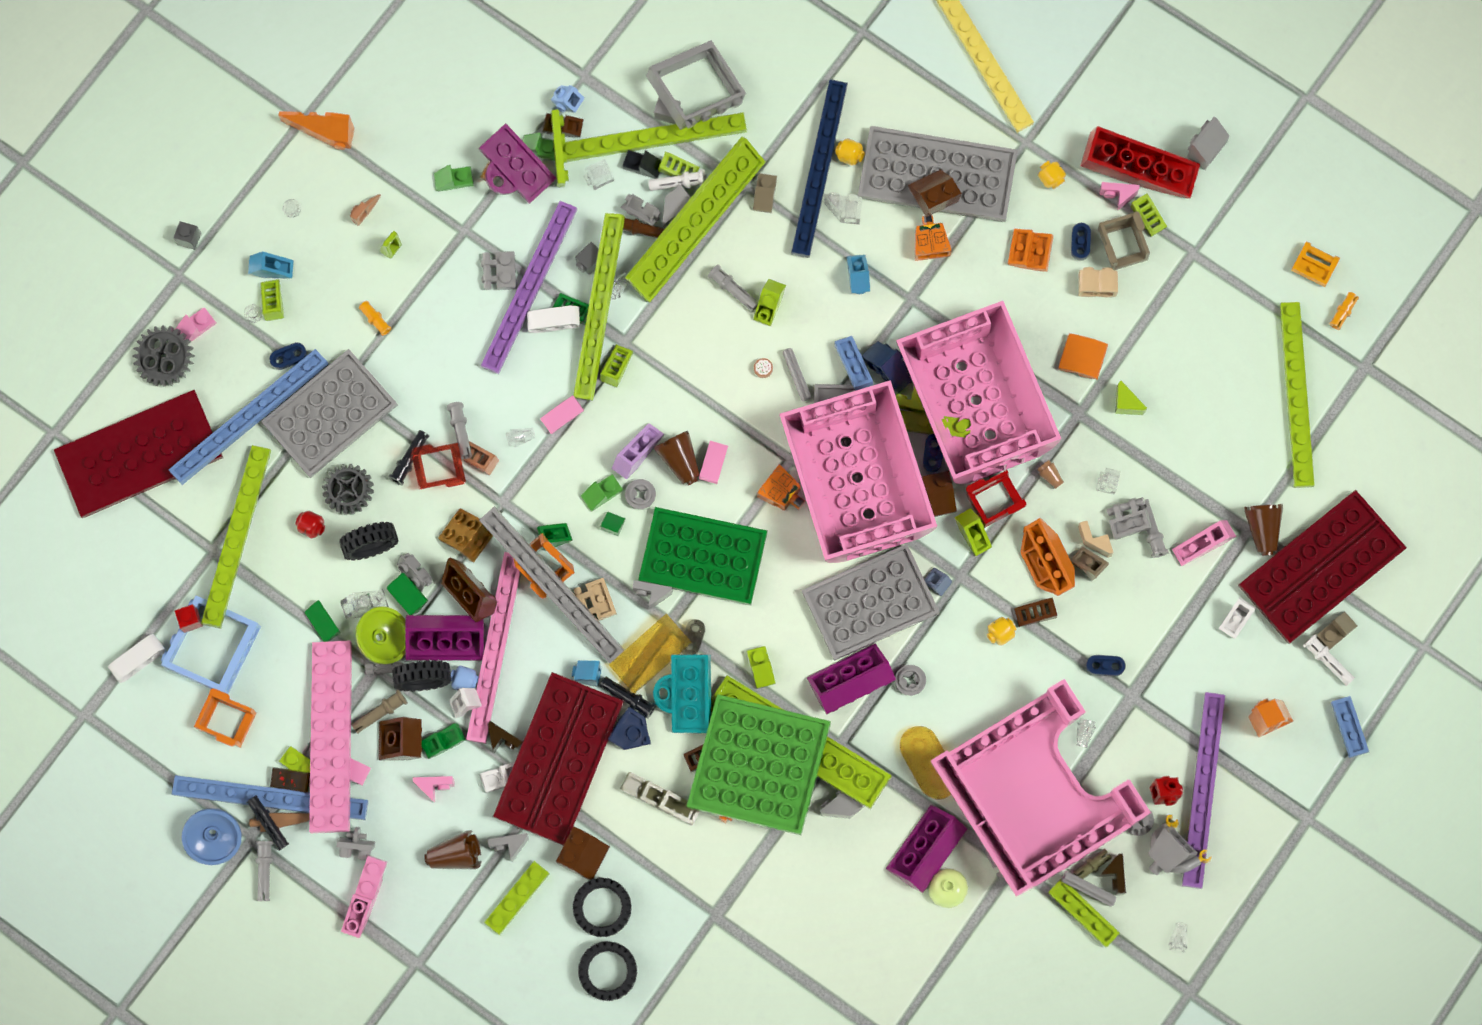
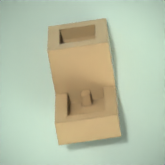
M1088 521L1080 522L1078 528L1083 544L1107 558L1112 557L1113 549L1108 534L1093 538Z

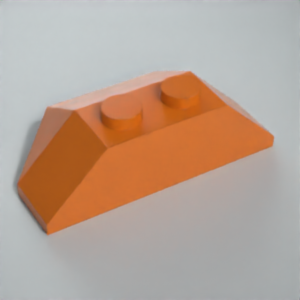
M1041 518L1025 526L1020 553L1036 586L1057 596L1074 588L1075 568L1058 534Z

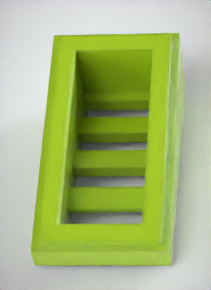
M665 151L658 172L672 177L682 175L680 173L682 166L685 167L684 172L692 169V173L698 172L700 167ZM671 161L670 167H666L667 162ZM675 163L679 164L676 171L673 170Z
M1147 193L1131 203V209L1134 212L1140 213L1145 229L1151 237L1167 228L1166 223ZM1143 203L1146 204L1144 207L1139 208V206ZM1150 209L1149 213L1145 215L1143 214V212ZM1154 215L1155 218L1148 222L1147 219ZM1156 222H1159V225H1157L1154 228H1151V225H1153Z
M396 231L391 232L380 248V252L390 259L402 246Z
M279 279L260 282L262 312L265 320L283 319L284 311ZM276 288V290L266 291V289Z
M616 344L600 374V380L611 386L618 387L633 355V351ZM617 353L624 355L626 357L622 358L620 356H617Z

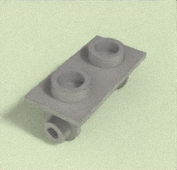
M628 194L625 199L627 202L620 207L629 215H634L641 219L643 223L651 226L660 220L661 212L658 211L659 208L648 202L642 207L644 200L634 194Z
M407 553L404 556H400L397 563L400 572H404L421 592L425 585L429 586L433 583L432 577L424 568L419 571L417 570L421 564L413 554Z

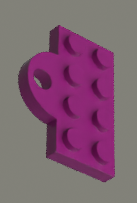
M507 123L478 148L491 162L486 169L485 179L489 188L497 194L508 195L517 191L530 204L557 179ZM494 177H499L502 180L501 187L494 185Z

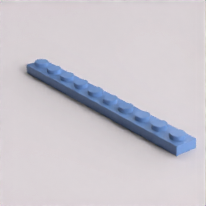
M314 349L169 469L170 473L181 485L186 483L328 365L327 360Z
M177 775L174 778L173 796L248 805L246 802L257 795L265 808L310 813L309 792ZM350 798V818L366 820L369 801Z

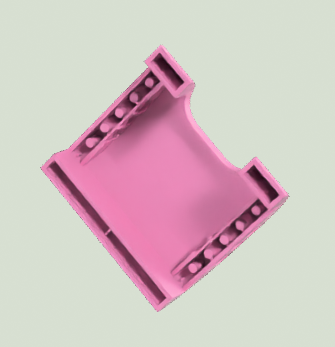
M1065 679L1048 688L1047 692L954 750L950 752L947 750L931 760L932 765L1016 897L1089 855L1151 813L1130 779L1103 796H1093L1086 793L1060 755L1058 738L1061 732L1086 713Z

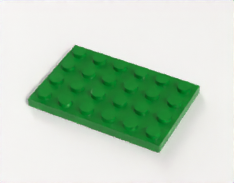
M655 507L638 581L668 586L675 590L751 606L768 530Z

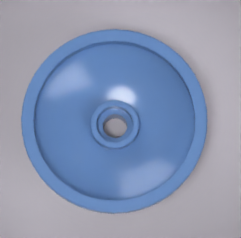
M220 809L198 811L186 821L183 827L182 844L185 851L193 860L205 865H218L227 862L237 853L241 845L242 834L238 822L229 813ZM210 830H215L216 833H215V834H211L209 831H210Z

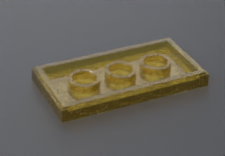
M666 613L614 659L609 666L632 693L635 694L671 662V655H679L692 644V641Z

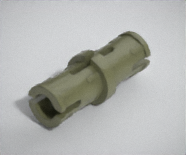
M1104 848L1093 858H1088L1085 864L1073 871V874L1077 876L1083 872L1078 877L1084 879L1092 872L1096 873L1099 870L1098 868L1111 860L1112 857L1108 854L1102 858L1108 852Z

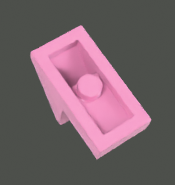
M1102 182L1100 195H1103L1105 198L1118 197L1117 210H1120L1137 196L1140 185Z
M204 307L190 318L186 314L176 329L181 330L180 334H186L185 339H189L192 342L217 323Z
M452 776L413 778V782L434 803L435 787H438V790H450V787H454V778Z

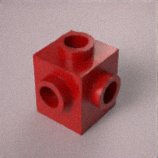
M1163 776L1155 779L1150 786L1154 805H1175L1183 794V788L1179 784L1178 777L1170 778V776Z

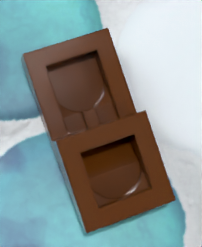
M546 113L542 133L553 135L551 114ZM565 115L563 117L564 126H561V133H565V137L580 138L584 119Z

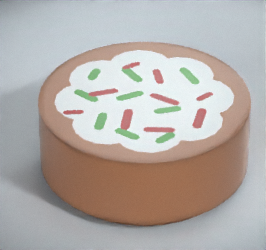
M761 358L755 362L754 372L760 378H767L773 372V365L770 360Z

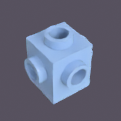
M560 85L555 90L551 101L556 104V109L563 113H576L585 97L572 85Z

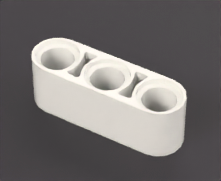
M563 306L527 312L528 332L542 333L578 328L580 326L579 307Z
M151 634L114 660L108 668L118 682L123 683L165 652V648L157 637Z

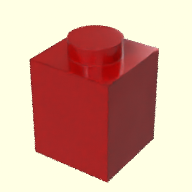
M193 604L174 610L179 627L184 633L203 627L198 609Z

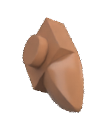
M381 194L375 195L365 203L361 202L359 206L356 205L352 209L350 217L356 225L359 226L372 211Z

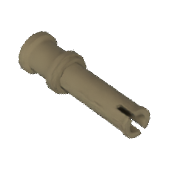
M396 690V693L388 699L384 698L381 701L382 704L351 723L356 733L359 734L386 714H393L394 710L401 705L408 704L401 691Z

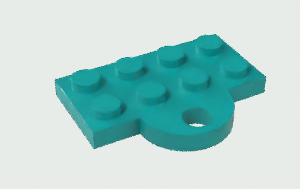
M711 654L671 655V674L661 677L654 686L653 698L656 705L662 711L672 713V733H707L711 719ZM662 688H665L668 692L666 699H662L659 695Z

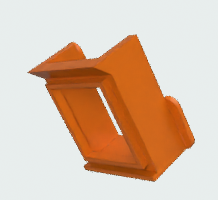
M543 533L529 543L535 551L543 546L562 565L555 573L563 582L575 573L573 564L546 539ZM514 559L515 567L531 582V589L540 598H546L547 594Z
M213 688L210 690L194 727L199 731L216 737V740L221 743L241 748L257 712L250 707L230 700V696L227 693ZM219 702L245 712L234 739L207 728Z

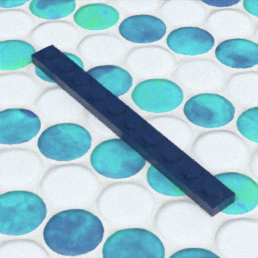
M829 79L791 255L810 258L848 86L847 82Z

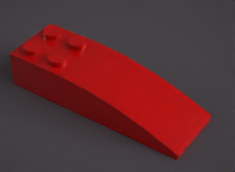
M1096 126L1090 132L1080 166L1132 185H1140L1139 187L1190 199L1200 164Z

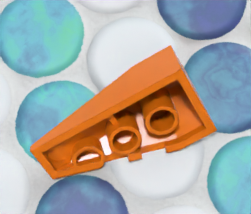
M279 111L278 115L282 122L336 149H351L355 128L350 115L325 112V116H320L316 112L304 115L301 112Z

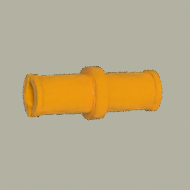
M1348 292L1343 303L1337 307V313L1329 323L1334 329L1340 330L1346 318L1350 317L1351 310L1359 299L1356 294Z
M368 301L363 302L359 306V310L368 318L370 325H374L382 336L391 331V327L384 321L382 314L377 312Z

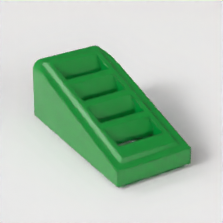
M560 293L552 308L562 307L566 300L565 306L573 304V306L580 307V324L586 325L589 304Z

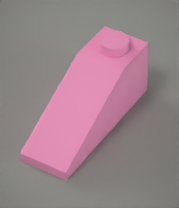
M1220 520L1172 550L1180 565L1183 566L1234 539L1236 535L1227 520Z

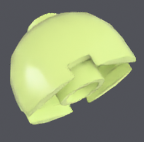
M945 868L939 870L934 875L929 884L928 891L930 898L936 905L953 908L964 901L968 885L965 877L955 869Z

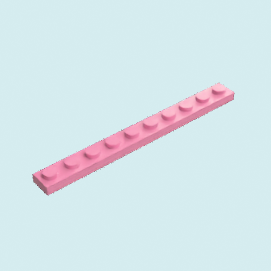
M504 552L495 596L498 602L494 614L491 615L476 689L482 706L472 709L466 738L467 741L484 744L487 742L488 722L492 718L521 574L514 565V558L508 552Z

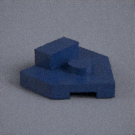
M627 707L607 740L622 750L651 744L646 718L632 708Z

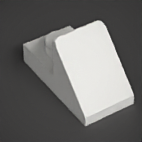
M1239 597L1219 629L1236 639L1256 608Z
M461 688L449 700L456 718L464 716L468 710L482 706L475 688Z

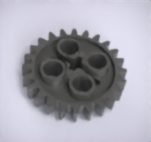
M164 325L161 326V330L154 326V332L148 329V336L141 334L144 340L136 341L140 345L139 347H134L138 354L132 356L138 359L133 364L140 366L136 371L142 373L141 378H147L146 382L150 384L153 382L155 386H158L160 383L163 387L166 386V383L173 386V380L179 383L180 376L186 378L184 371L190 372L191 370L187 366L194 364L189 359L195 357L194 354L190 353L194 347L188 346L191 340L185 339L186 334H180L181 330H174L172 326H169L167 329ZM160 340V347L155 349V342ZM178 345L177 352L172 353L173 346ZM155 359V365L150 367L149 362ZM173 363V369L168 372L167 366Z

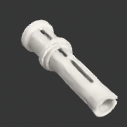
M701 169L699 172L693 173L687 171L679 176L649 179L650 191L674 188L679 185L691 188L694 185H702L706 180V174L704 169Z
M1315 634L1303 645L1304 648H1308L1315 655L1316 660H1321L1345 686L1354 680L1355 677L1328 652L1329 648L1324 646Z

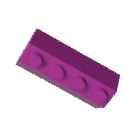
M406 615V660H483L484 619L475 622L470 615Z
M876 643L807 677L818 702L826 714L834 712L896 680L888 660Z
M930 805L886 869L910 887L923 893L934 875L940 870L963 837L967 828L954 816Z

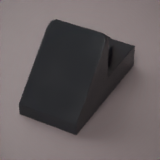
M628 150L622 169L658 179L660 175L658 170L662 160L648 151H644V154Z

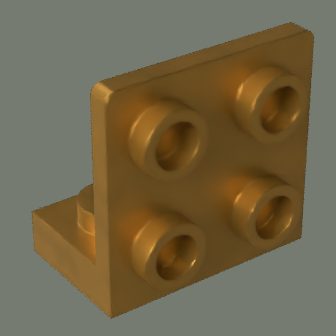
M460 508L438 539L458 550L469 561L474 563L493 535L480 522V518Z

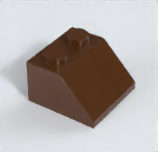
M941 169L908 185L925 217L959 202L962 194L954 179Z
M949 470L922 476L934 517L957 512Z
M400 717L380 721L378 760H413L421 758L422 719Z
M574 826L556 863L591 880L594 879L610 846Z

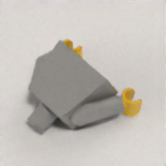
M1168 815L1166 823H1162L1152 833L1149 855L1154 860V863L1149 869L1155 875H1159L1162 870L1166 873L1180 874L1201 865V862L1208 863L1211 861V856L1207 859L1202 857L1208 850L1204 849L1200 852L1199 857L1196 856L1198 853L1174 829L1179 825L1178 819L1174 823L1169 822L1172 820L1173 815Z

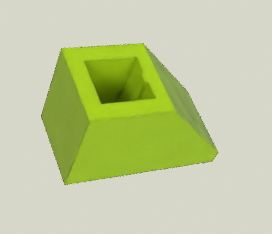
M771 279L767 280L762 288L753 320L769 326L772 325L786 288L785 284Z

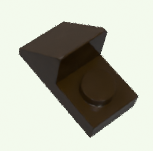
M492 721L488 722L494 753L503 740L505 741L504 745L509 749L514 750L516 748L520 751L523 743L521 740Z
M1123 853L1118 854L1099 875V877L1115 876V879H1112V890L1116 891V896L1126 894Z

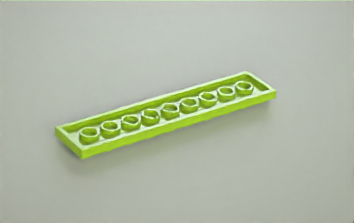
M741 137L625 277L645 301L650 303L766 163L745 137Z
M726 675L711 698V712H713L717 694L782 709ZM827 737L817 777L871 810L892 776L830 737Z

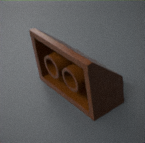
M451 557L448 558L441 581L443 587L475 622L494 614L498 602L494 595L490 594L483 583L462 562Z

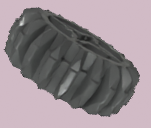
M344 464L341 465V470L335 467L334 470L336 472L334 474L329 472L328 474L331 478H325L324 481L327 484L322 485V488L327 490L322 493L324 497H327L325 499L326 504H330L329 507L331 509L336 508L337 513H340L343 509L344 515L348 514V510L355 514L356 508L361 512L362 508L360 506L364 505L367 507L366 500H372V497L368 494L374 493V490L371 489L374 486V483L370 481L371 476L366 475L367 471L365 469L360 471L359 465L354 469L352 464H349L347 469ZM345 476H355L347 481L341 479ZM360 481L363 483L361 495L356 492ZM337 483L340 490L337 493L338 496L334 498L333 490ZM343 485L345 487L351 488L353 493L351 491L349 492L348 490L345 491ZM348 498H353L355 500L349 503L342 502Z

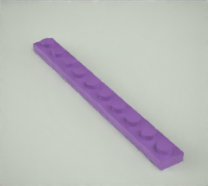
M563 201L559 202L481 364L482 368L496 374L500 373L527 317V312H529L573 221L577 207Z
M1205 692L1187 838L1189 845L1198 853L1197 857L1200 856L1202 850H1207L1225 701V695ZM1207 853L1202 855L1204 859H1206ZM1201 862V865L1184 872L1182 886L1202 889L1205 863Z

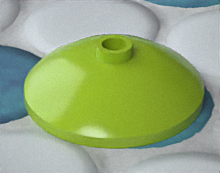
M375 607L364 613L356 627V641L362 654L370 661L383 665L392 664L400 660L406 654L405 618L399 612L389 607ZM376 635L380 637V641L376 639Z

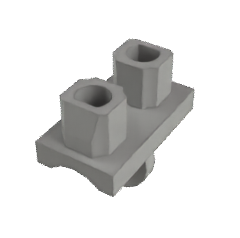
M355 827L354 832H347V837L349 838L340 837L336 847H339L340 857L350 858L352 849L359 850L358 859L366 860L367 856L371 855V851L375 848V841L366 840L367 834L360 833V827Z

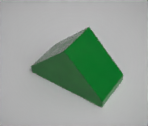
M567 523L537 527L538 534L543 533L554 547L573 540Z

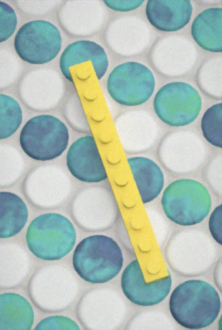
M936 0L1016 132L1018 133L1033 125V119L959 0Z

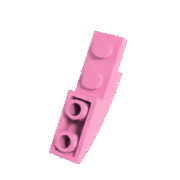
M370 855L367 856L341 932L357 938L361 937L379 893L387 861Z

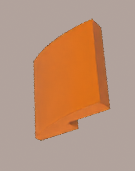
M1014 228L1008 265L1047 272L1053 235Z
M1069 333L1058 367L1059 370L1076 373L1080 377L1098 380L1108 344Z

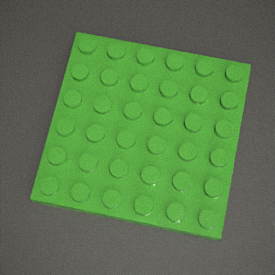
M717 694L687 808L801 836L831 721Z

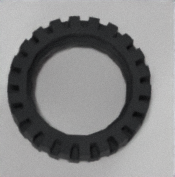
M376 522L372 525L367 524L365 527H358V529L346 533L339 540L344 558L351 561L367 559L370 556H376V554L380 555L384 551L387 552L390 548L395 547L394 545H397L399 542L393 523Z
M425 660L424 662H410L409 664L399 665L392 670L394 688L398 691H428L430 689H438V687L442 688L451 683L450 665L443 661Z
M610 878L591 879L584 883L575 894L573 901L575 920L581 929L590 935L597 937L615 935L624 928L631 916L632 908L628 892L620 883ZM600 888L610 889L615 892L620 898L622 906L618 919L611 925L604 927L594 926L588 922L583 912V904L587 895L593 890Z
M602 941L592 945L582 955L578 966V976L582 987L589 995L602 1001H613L625 996L633 988L637 977V965L632 953L626 947L616 942ZM609 951L617 953L624 959L627 965V975L621 986L614 990L605 991L598 989L592 984L589 979L588 969L590 962L595 956Z

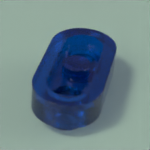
M934 434L929 435L925 441L923 467L928 472L938 471L941 468L943 459L939 445L935 448L931 446L933 442L938 444ZM933 460L936 464L931 466L929 461Z

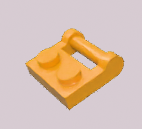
M1306 241L1291 271L1325 287L1340 258L1337 256L1333 257L1311 246V243ZM1308 252V253H1310V254H1312V255H1314V256H1316V257H1318V258H1320V259H1322V260H1324V261L1330 263V266H1327V265H1325V264H1323V263H1321V262H1319V261H1317V260H1315V259H1313V258L1307 256L1306 253Z

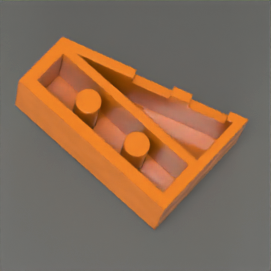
M1267 698L1258 702V705L1254 706V709L1251 710L1252 713L1248 716L1258 737H1262L1294 722L1283 700L1278 699L1269 701Z

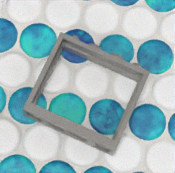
M712 40L650 66L646 75L680 130L686 127L691 128L699 121H707L717 113L718 115L723 114L731 107L736 108L740 106L746 95ZM707 57L731 94V97L685 116L661 77Z

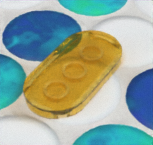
M924 726L909 728L901 737L900 752L924 795L932 799L942 800L951 795L950 791L931 763L932 759L945 752L937 736L932 730Z

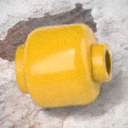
M848 138L840 141L835 151L839 161L851 166L861 162L865 154L861 143Z
M1047 161L1040 166L1041 171L1038 173V177L1046 188L1052 187V189H1055L1065 182L1066 173L1058 162L1050 163V161Z
M999 617L988 625L989 633L987 637L992 644L996 642L1002 646L1015 637L1017 629L1010 618Z

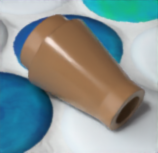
M1049 460L1037 469L1039 475L1055 489L1064 482L1054 463H1051Z

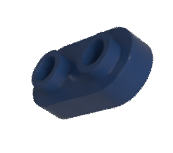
M1077 223L1074 225L1071 233V255L1074 259L1083 261L1090 254L1091 229L1086 223ZM1078 232H1083L1084 236H1079ZM1081 249L1084 253L1078 254L1077 250Z
M292 343L272 352L269 360L273 368L283 370L299 363L307 356V350L301 343ZM300 351L301 354L299 356H295V352ZM278 359H283L282 363H277Z
M1093 655L1086 663L1087 671L1095 676H1120L1126 668L1125 661L1119 656ZM1097 663L1099 665V668L1094 669L1092 667V664ZM1112 664H1117L1119 669H1112Z

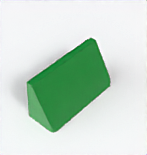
M404 572L386 588L409 615L418 613L428 601Z
M319 600L304 612L323 642H329L341 634Z

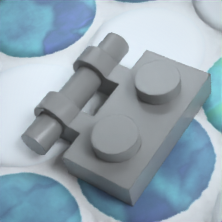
M484 252L483 259L481 260L484 290H491L492 283H497V290L516 289L515 252H495L496 259L494 260L490 259L489 252ZM491 267H496V276L491 275Z
M1143 497L1138 499L1132 498L1129 499V502L1117 503L1107 509L1109 516L1114 514L1116 516V519L1109 521L1115 540L1152 528L1147 510L1139 511V506L1145 504ZM1131 509V514L1123 516V511Z

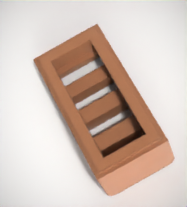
M469 441L472 456L475 451L478 452L473 460L471 458L462 460L490 475L498 464L499 459L494 454ZM458 449L455 455L460 458V453Z

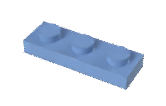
M853 336L835 341V348L855 391L872 386L873 380Z
M1351 696L1332 701L1331 705L1349 758L1368 753L1369 749Z

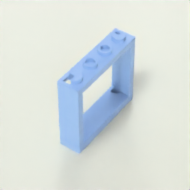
M195 596L194 600H190L188 606L193 604L199 610L201 605L206 607L207 600ZM228 609L226 610L225 616L248 627L220 684L172 663L187 632L184 633L180 628L177 634L172 636L170 640L171 646L168 651L164 652L161 665L210 689L215 688L228 694L261 626L255 621Z

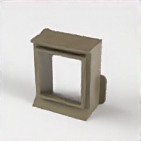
M1139 212L1099 223L1098 232L1113 270L1141 263L1149 258L1150 251L1142 233L1145 226ZM1131 227L1140 252L1117 259L1107 234Z

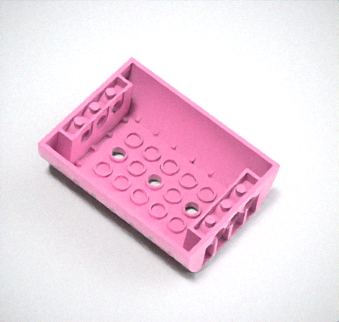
M1004 301L896 340L955 483L969 484L1036 459L1050 451L1060 442L1061 436ZM959 362H964L967 365V369L960 371L956 365ZM973 396H978L981 399V403L974 405L970 399ZM943 416L960 418L959 421L969 419L971 426L966 431L970 430V434L966 438L951 436L948 427L945 429L941 419H944ZM991 430L996 434V437L994 439H987L985 432Z
M891 381L780 414L826 562H846L918 540L936 529L937 524ZM848 437L852 443L850 446L844 447L840 443L841 439ZM853 474H861L863 480L860 483H855L852 480ZM871 509L874 512V517L866 519L863 516V512Z

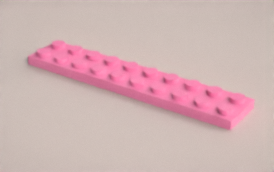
M351 641L312 642L309 832L311 834L350 832Z

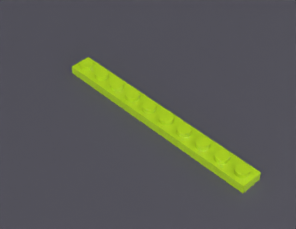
M743 112L713 117L707 121H699L693 127H686L681 130L677 124L568 141L562 145L563 152L567 154V162L625 153L628 150L637 151L746 133L747 128Z
M605 213L573 394L576 399L591 401L594 399L625 216L622 214Z
M1300 302L1280 303L1293 480L1294 488L1314 487L1315 484Z
M254 445L251 447L201 621L202 625L219 629L222 627L271 455V449Z

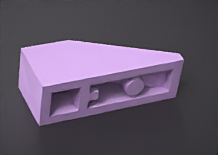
M648 423L616 456L612 469L625 479H628L653 450L664 433Z

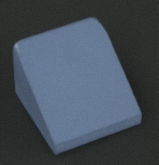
M935 567L924 579L927 586L940 596L952 584L950 577Z

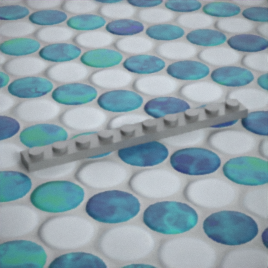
M495 506L480 519V522L609 664L625 650Z

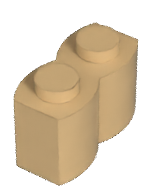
M1085 267L1079 271L1078 296H1117L1118 271L1109 267L1102 268V270Z

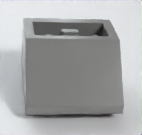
M1215 116L1211 121L1206 120L1201 127V132L1199 135L1195 134L1187 149L1189 150L1187 158L1199 163L1200 167L1204 170L1207 169L1225 146L1230 136Z

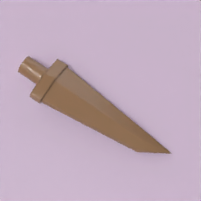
M269 813L278 828L310 820V813ZM249 820L250 827L260 826V831L266 832L259 820Z

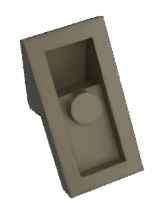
M758 174L753 211L772 213L777 176Z
M1083 546L1070 559L1072 564L1084 571L1091 581L1096 579L1109 565L1106 560Z
M1344 612L1316 636L1330 650L1358 626Z

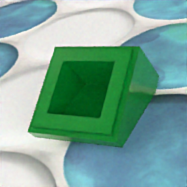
M607 512L600 529L619 536L626 518Z

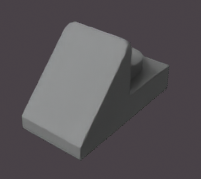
M635 580L632 587L636 595L647 597L648 594L651 595L649 610L670 597L673 592L672 587Z
M527 833L492 838L488 839V845L490 849H494V852L506 850L505 847H509L510 859L514 861L529 840Z

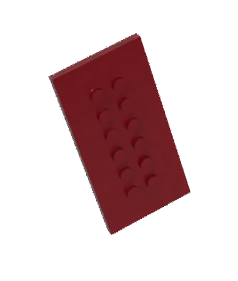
M194 389L54 449V452L79 514L83 519L176 479L169 469L208 438L213 431ZM222 453L219 454L215 459H213L209 464L216 462L220 459H223L224 457Z
M1354 490L1238 586L1284 640L1290 644L1406 550L1407 547L1358 491Z
M551 672L493 818L564 846L574 827L608 742L607 739L612 732L624 701Z

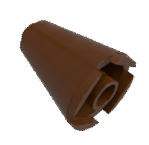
M688 430L654 447L657 454L682 484L687 483L689 486L698 481L697 477L700 474Z
M1278 504V508L1277 505L1244 507L1257 552H1261L1262 556L1273 555V551H1277L1283 504Z
M468 830L428 849L427 854L424 856L426 865H429L432 869L480 868L481 861H478V855H481V849L476 834L472 835L473 831Z

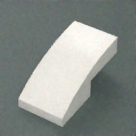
M515 762L480 774L485 793L505 787Z

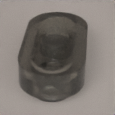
M694 619L688 622L680 644V650L683 655H697L699 653L706 631L702 621ZM694 626L699 627L697 632L692 631ZM688 644L693 645V648L691 650L686 649V646Z

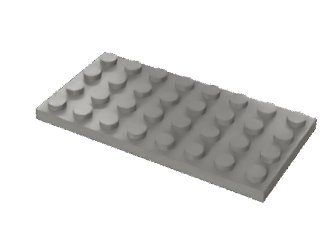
M870 126L858 198L920 208L908 185L941 169L954 179L962 193L959 202L941 210V212L1006 222L1018 150Z

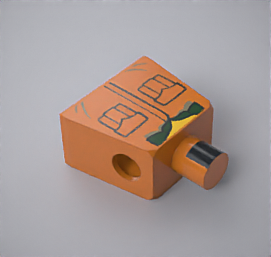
M933 215L923 216V225L916 226L915 261L950 257L951 246L943 223L934 224Z
M780 464L757 492L759 499L784 511L790 504L799 510L805 503V500L797 495L801 490L800 484Z

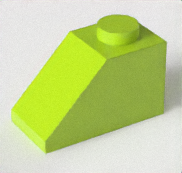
M971 508L954 517L961 534L975 556L992 548L980 517Z

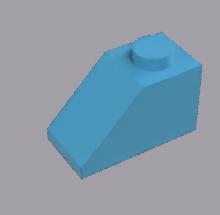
M262 251L249 256L248 274L261 278L291 279L293 275V260Z
M866 255L847 256L851 293L864 294L865 292H870Z
M578 660L577 666L574 665L572 670L574 681L598 687L602 671L600 661Z

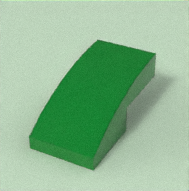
M454 723L444 730L435 732L421 741V745L428 759H431L466 741L458 723Z

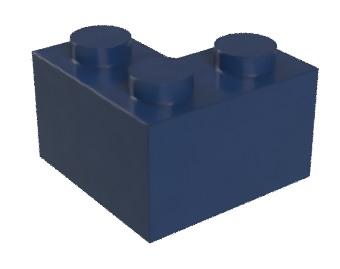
M877 341L862 355V358L871 370L880 374L885 382L891 381L894 391L900 393L912 381L906 364L902 360L901 352L897 349L893 350L887 343L882 344Z

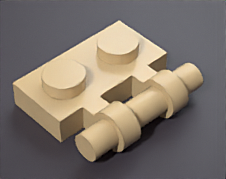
M604 578L585 584L587 592L582 593L580 587L573 589L575 596L587 609L585 600L591 598L593 608L588 610L593 615L596 614L599 621L617 615Z

